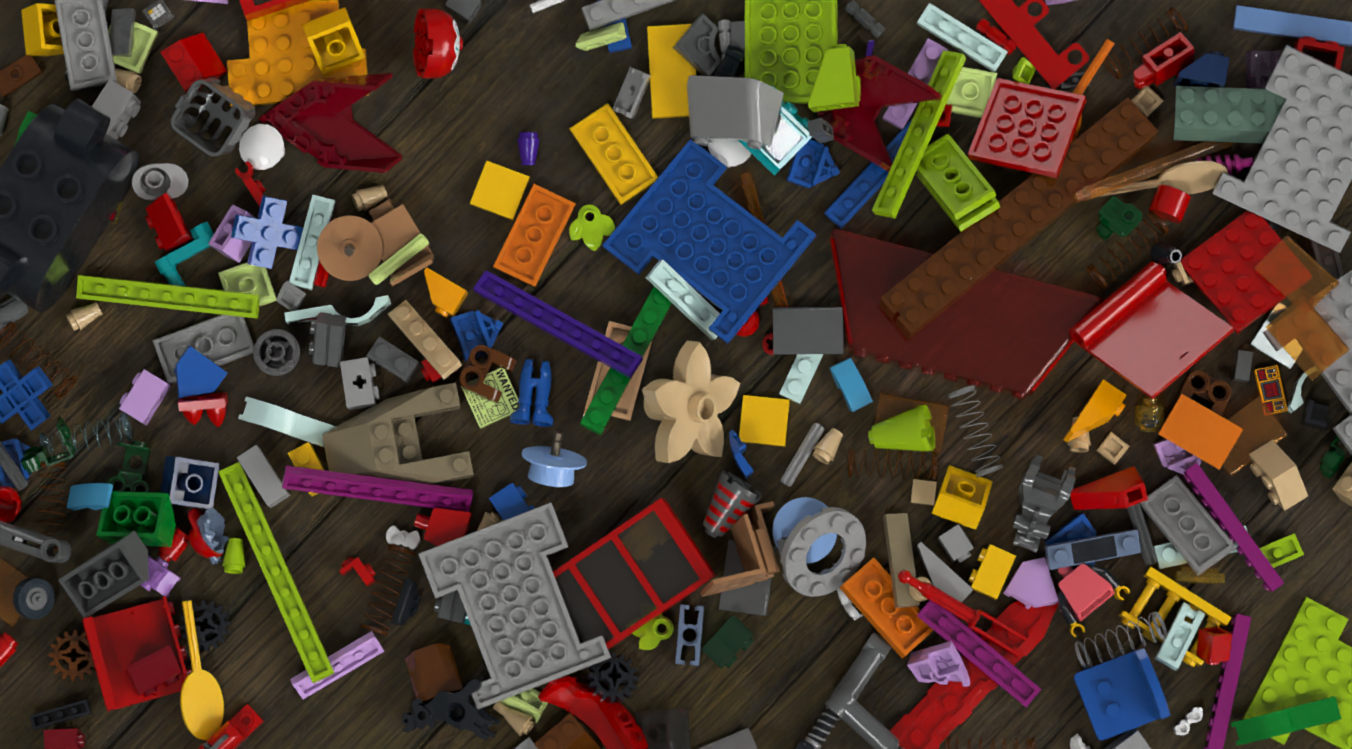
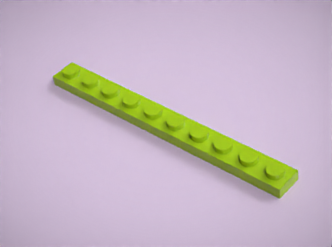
M238 462L219 471V475L312 683L335 674L244 468Z

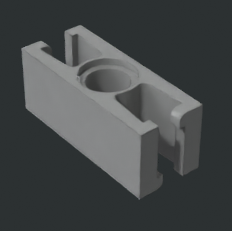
M255 445L237 457L268 507L272 508L291 496L287 489H282V481L259 446Z

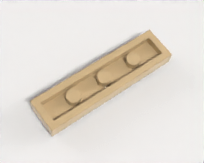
M407 300L388 313L390 319L443 379L462 366L458 358Z

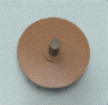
M342 216L332 220L324 227L318 238L317 253L320 263L329 274L341 280L354 281L365 278L377 268L382 257L383 244L378 230L369 221L358 216Z

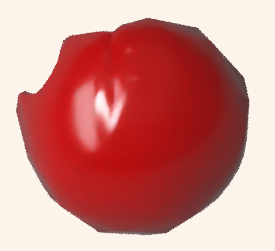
M0 486V521L9 523L14 521L20 512L21 499L14 488Z

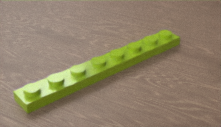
M943 50L928 83L942 97L940 100L919 103L873 206L872 211L875 215L896 218L965 63L966 57L963 53Z
M78 275L76 298L248 318H258L260 294L90 275Z

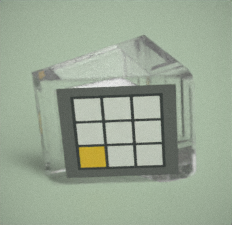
M158 0L143 10V13L155 30L174 18L163 0Z

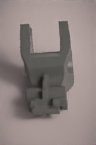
M1037 454L1032 459L1019 485L1018 496L1021 515H1016L1011 527L1017 529L1013 545L1024 547L1033 552H1037L1040 539H1047L1051 528L1050 525H1047L1048 520L1069 499L1074 486L1076 468L1069 466L1068 470L1064 469L1061 479L1040 473L1038 470L1041 465L1042 456Z

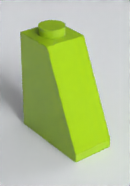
M846 44L834 45L833 49L826 50L808 103L809 109L813 112L859 106L854 51L847 47Z

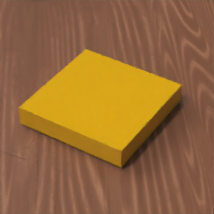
M486 160L470 205L514 221L530 177Z
M743 395L739 431L740 440L744 443L785 447L790 400Z

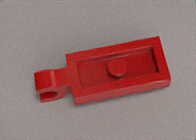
M246 161L248 171L241 173L238 168H235V172L243 180L260 207L262 196H264L263 193L266 190L259 179L254 181L252 178L254 168L250 162Z

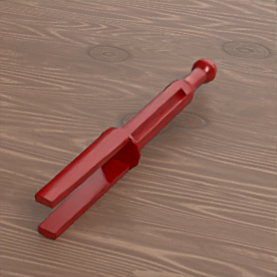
M902 570L898 573V580L901 583L911 585L925 598L967 622L969 629L1014 656H1019V652L975 627V624L982 615L1023 641L1027 642L1028 637L983 610H973L932 584L916 579L908 570Z

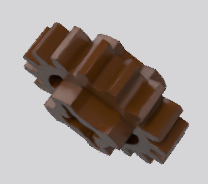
M74 630L73 636H69L66 631L64 632V639L57 636L58 644L50 645L54 653H48V657L54 658V661L50 662L49 665L50 667H57L54 671L56 675L60 672L63 673L62 680L70 676L71 681L74 682L75 678L79 676L81 681H83V674L87 673L91 676L93 674L90 669L91 667L95 668L91 652L83 651L79 647L80 641L90 651L88 641L86 640V633L84 632L80 637L77 630ZM70 642V646L65 651H59L65 643ZM73 650H76L78 655L85 657L76 658V662H72L71 658L67 656L71 655ZM58 660L65 661L69 665V671L65 670ZM89 661L84 669L78 671L79 665Z

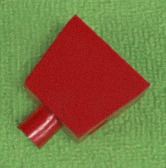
M433 508L431 517L418 513L414 527L426 530L424 540L438 547L466 536L473 515L464 511Z

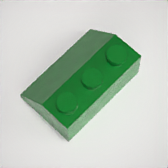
M112 491L109 507L102 509L96 536L112 545L135 531L145 546L171 547L176 523L170 495L167 493Z

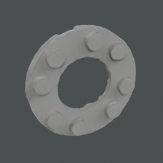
M836 507L823 508L820 513L812 517L808 515L802 519L791 531L782 549L781 564L783 565V577L786 582L798 593L811 597L823 596L837 590L854 575L864 559L866 535L861 522L850 512ZM828 533L839 534L843 549L841 550L842 554L838 562L833 563L832 568L824 569L820 573L809 571L806 565V555L813 542Z

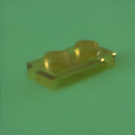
M1181 567V571L1175 572L1174 581L1221 585L1225 583V574H1220L1219 569H1207L1204 573L1197 576L1191 567Z

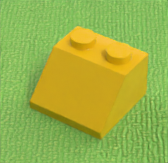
M36 3L22 9L26 55L52 56L64 54L56 5Z
M345 7L302 24L322 75L365 58Z
M949 465L932 514L976 530L984 512L993 481L980 476L976 477L975 474Z

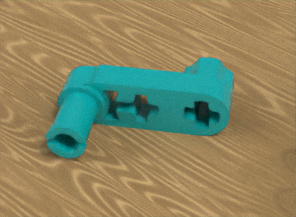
M208 221L189 231L194 239L193 242L154 262L160 274H163L168 284L186 286L176 269L177 265L211 247L208 243L213 237L214 232Z

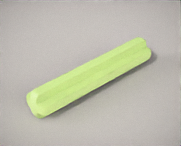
M419 234L369 274V278L375 285L380 284L428 246L429 241L423 234Z

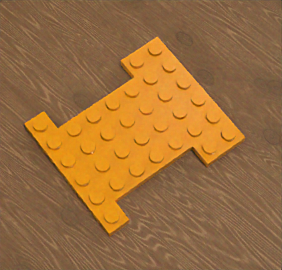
M253 0V1H254L255 6H257V5H260V4H263V3H266V2H269V1H272V0ZM311 0L247 21L250 59L227 61L229 87L232 88L233 92L243 96V99L251 102L254 106L281 103L315 79L368 75L366 50L362 48L365 58L322 75L302 24L339 10V0Z

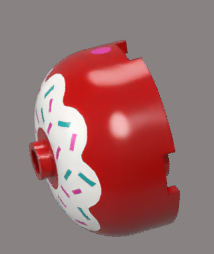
M419 9L413 32L416 33L415 48H413L416 74L421 76V78L428 79L444 77L456 66L459 52L463 48V40L459 35L458 26L453 17L443 10Z

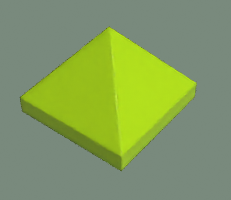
M1022 57L1013 69V78L1017 82L1029 84L1036 68L1026 58Z

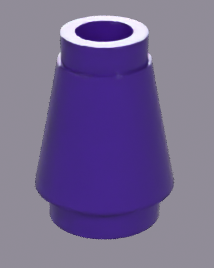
M519 132L517 142L521 165H535L540 141L538 133Z

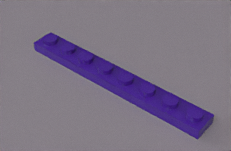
M485 270L473 288L475 293L630 379L643 360L639 354Z

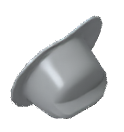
M151 163L140 167L132 177V187L134 192L143 199L155 200L165 193H168L172 198H176L186 191L188 177L187 173L176 164Z

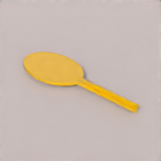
M189 600L183 601L182 604L192 672L184 680L181 689L180 706L183 720L190 733L198 739L208 740L222 725L224 702L216 679L209 672L201 668L192 601Z

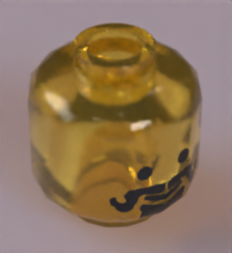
M1144 397L1142 402L1135 404L1134 425L1139 427V431L1157 432L1158 428L1162 427L1164 424L1165 407L1157 402V398Z

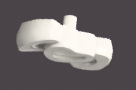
M392 525L386 532L388 544H402L413 550L421 542L420 533L417 530L408 533L405 530L400 531L395 525Z

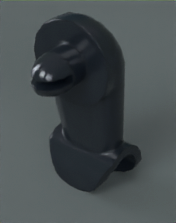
M728 45L725 57L713 76L734 77L739 63L743 61L744 49L737 45Z

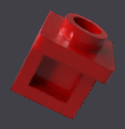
M351 557L341 564L343 567L339 570L341 575L344 576L355 569L366 586L369 587L375 583L376 580L373 576L376 573L369 563L364 565L360 558L354 559Z

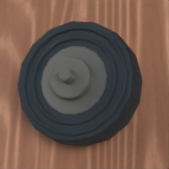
M28 577L22 580L16 586L13 593L15 610L21 616L28 619H40L46 616L51 611L55 602L53 587L48 581L39 577Z

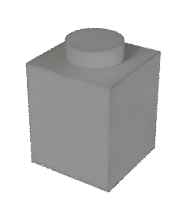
M959 524L937 538L952 562L958 560L960 563L971 556L969 551L973 549V546Z

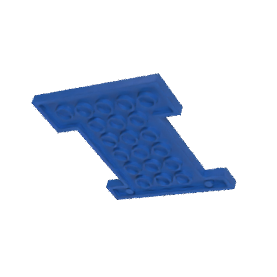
M690 139L602 246L638 275L653 258L658 261L664 260L692 288L722 310L709 327V330L728 344L815 239L816 234L798 220L783 238L714 186L727 167Z

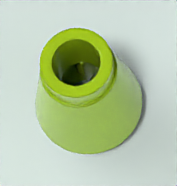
M230 538L228 540L222 564L224 572L230 574L243 573V568L246 566L242 539Z

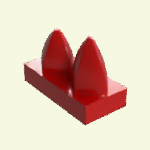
M227 392L181 397L178 401L179 412L182 411L185 418L191 424L196 425L202 416L203 409H205L210 421L216 427H220L226 415Z

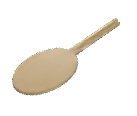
M1187 162L1167 169L1156 180L1095 188L1089 194L1090 198L1156 188L1158 185H1167L1187 194H1195L1215 188L1222 172L1228 174V171L1224 165L1217 162Z

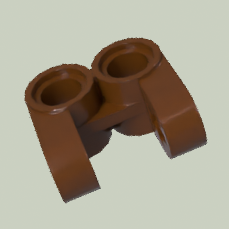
M478 345L470 352L469 358L461 372V385L465 390L498 404L502 392L484 384V379L492 364L513 372L517 360L487 346ZM479 352H485L488 355V360L480 364L476 362L475 355ZM475 373L479 378L478 382L474 385L467 384L465 381L467 374Z
M1193 371L1185 377L1172 408L1181 393L1190 399L1193 394L1211 403L1209 410L1222 416L1231 397V387L1225 381L1218 380L1204 371ZM1194 376L1200 377L1203 382L1200 389H1195L1191 384ZM1215 386L1221 387L1224 391L1221 399H1217L1213 395L1212 391Z

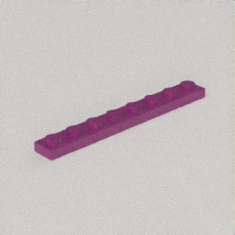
M293 466L285 467L282 480V489L464 512L469 511L473 497V490Z

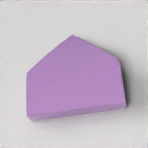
M1167 439L1153 443L1161 465L1170 470L1185 475L1184 471L1196 463L1200 466L1202 462L1200 458Z
M1045 557L1022 562L1003 594L1008 597H1014L1022 602L1027 609L1031 606L1037 608L1056 604L1058 597Z

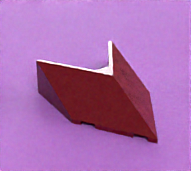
M871 55L866 56V58L855 59L856 76L860 77L859 106L819 111L817 115L832 126L834 141L889 173L893 162L875 122L881 109L888 106L940 100L942 95L928 84L877 56Z
M392 73L315 79L258 118L262 123H268L277 129L284 139L306 154L308 152L318 159L317 163L324 168L386 173L402 160L400 153L353 120L351 107L355 102L373 90H377L390 80Z

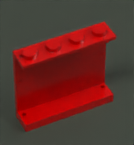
M166 596L162 597L161 600L94 618L91 616L82 620L107 712L181 692L184 680L191 673L190 669L186 670L184 660H187L184 646H179L178 638L181 637L178 623L173 624L171 615L175 614L172 601L167 602ZM170 645L182 671L178 675L179 680L168 686L165 683L157 686L158 691L148 697H145L144 694L138 696L126 673V668Z

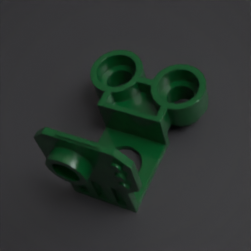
M1113 195L1098 212V220L1101 223L1096 228L1097 235L1104 241L1113 233H1116L1119 237H1127L1142 220V212L1132 204H1124Z
M61 416L58 417L56 425L68 450L51 457L46 445L28 448L22 453L23 458L20 460L23 469L27 470L28 473L39 470L41 468L40 463L43 461L49 467L74 457L76 449L70 438L71 432Z
M1338 436L1322 458V465L1319 468L1322 471V475L1328 479L1335 475L1346 453L1337 447L1341 441Z
M133 441L132 445L123 442L117 443L118 446L126 448L122 471L119 470V475L111 477L107 484L113 485L112 491L125 492L127 488H130V492H137L139 486H144L145 492L150 493V486L147 482L143 481V478H145L151 449L146 448L147 443ZM134 455L142 458V465L138 469H133L129 465V460ZM116 482L122 483L120 490H115L114 485Z

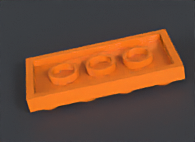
M534 184L493 268L536 287L576 203Z
M874 557L839 587L901 658H904L934 631L916 616L921 611L918 606L895 608L891 576Z

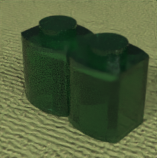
M732 615L701 650L721 669L725 666L729 669L738 659L735 656L741 648L746 651L754 642L751 638L754 634Z

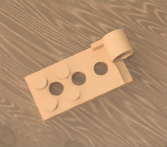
M609 321L605 336L622 345L632 327ZM652 342L612 414L613 417L631 420ZM599 361L596 366L584 415L610 368Z

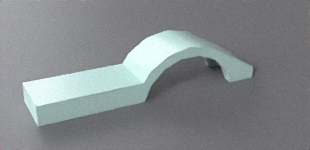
M246 397L244 400L247 404L243 415L240 414L238 417L240 420L261 425L324 447L322 434L336 427Z

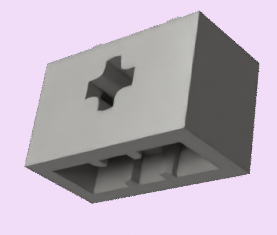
M368 357L341 361L340 366L347 408L353 410L377 405L376 400L380 399L378 385L374 386L373 377L376 376L375 363H370ZM359 378L366 382L363 384V389L355 385V383L359 382Z

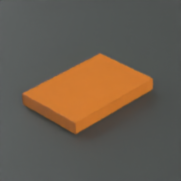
M1181 393L1159 430L1158 435L1220 470L1243 429Z

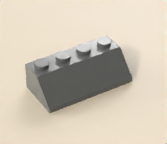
M133 531L58 579V581L82 616L87 618L149 579L148 550L137 533Z

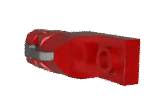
M247 704L198 749H236L264 720Z

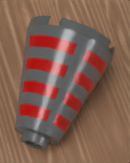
M723 470L719 476L703 521L704 531L714 538L717 535L722 537L761 499L762 494L757 489L752 492L750 490L752 485L730 472L726 473Z

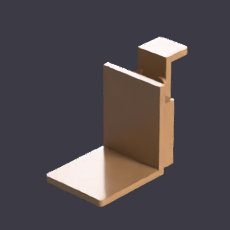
M390 198L369 209V213L374 220L371 224L378 230L382 239L383 253L381 259L383 262L421 234L404 204L394 209ZM426 246L391 274L390 284L392 286L433 263L434 255L429 246Z
M773 501L755 505L748 512L749 517L748 514L743 515L731 528L744 573L712 580L700 592L701 597L753 585L755 582L766 581L769 578H773L774 573L780 571L762 516L763 513L769 512L775 506Z

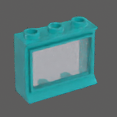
M783 99L771 147L761 146V149H753L747 146V142L738 140L774 176L812 138L809 135V120L807 118L802 119L797 114V108L789 101L786 103Z

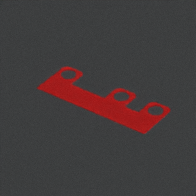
M979 0L1052 89L1057 88L1089 61V55L1078 43H1073L1058 55L1037 31L1034 25L1049 13V8L1043 0H1027L1019 8L1012 0ZM1038 2L1041 4L1042 13L1039 16L1033 17L1029 15L1027 8L1030 3ZM1079 50L1082 53V61L1079 64L1074 65L1068 61L1067 56L1070 51Z

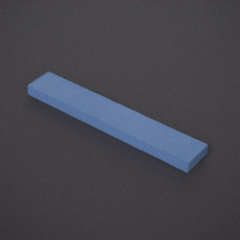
M1236 6L1233 30L1294 39L1309 36L1316 38L1317 42L1334 41L1339 43V45L1352 47V22Z

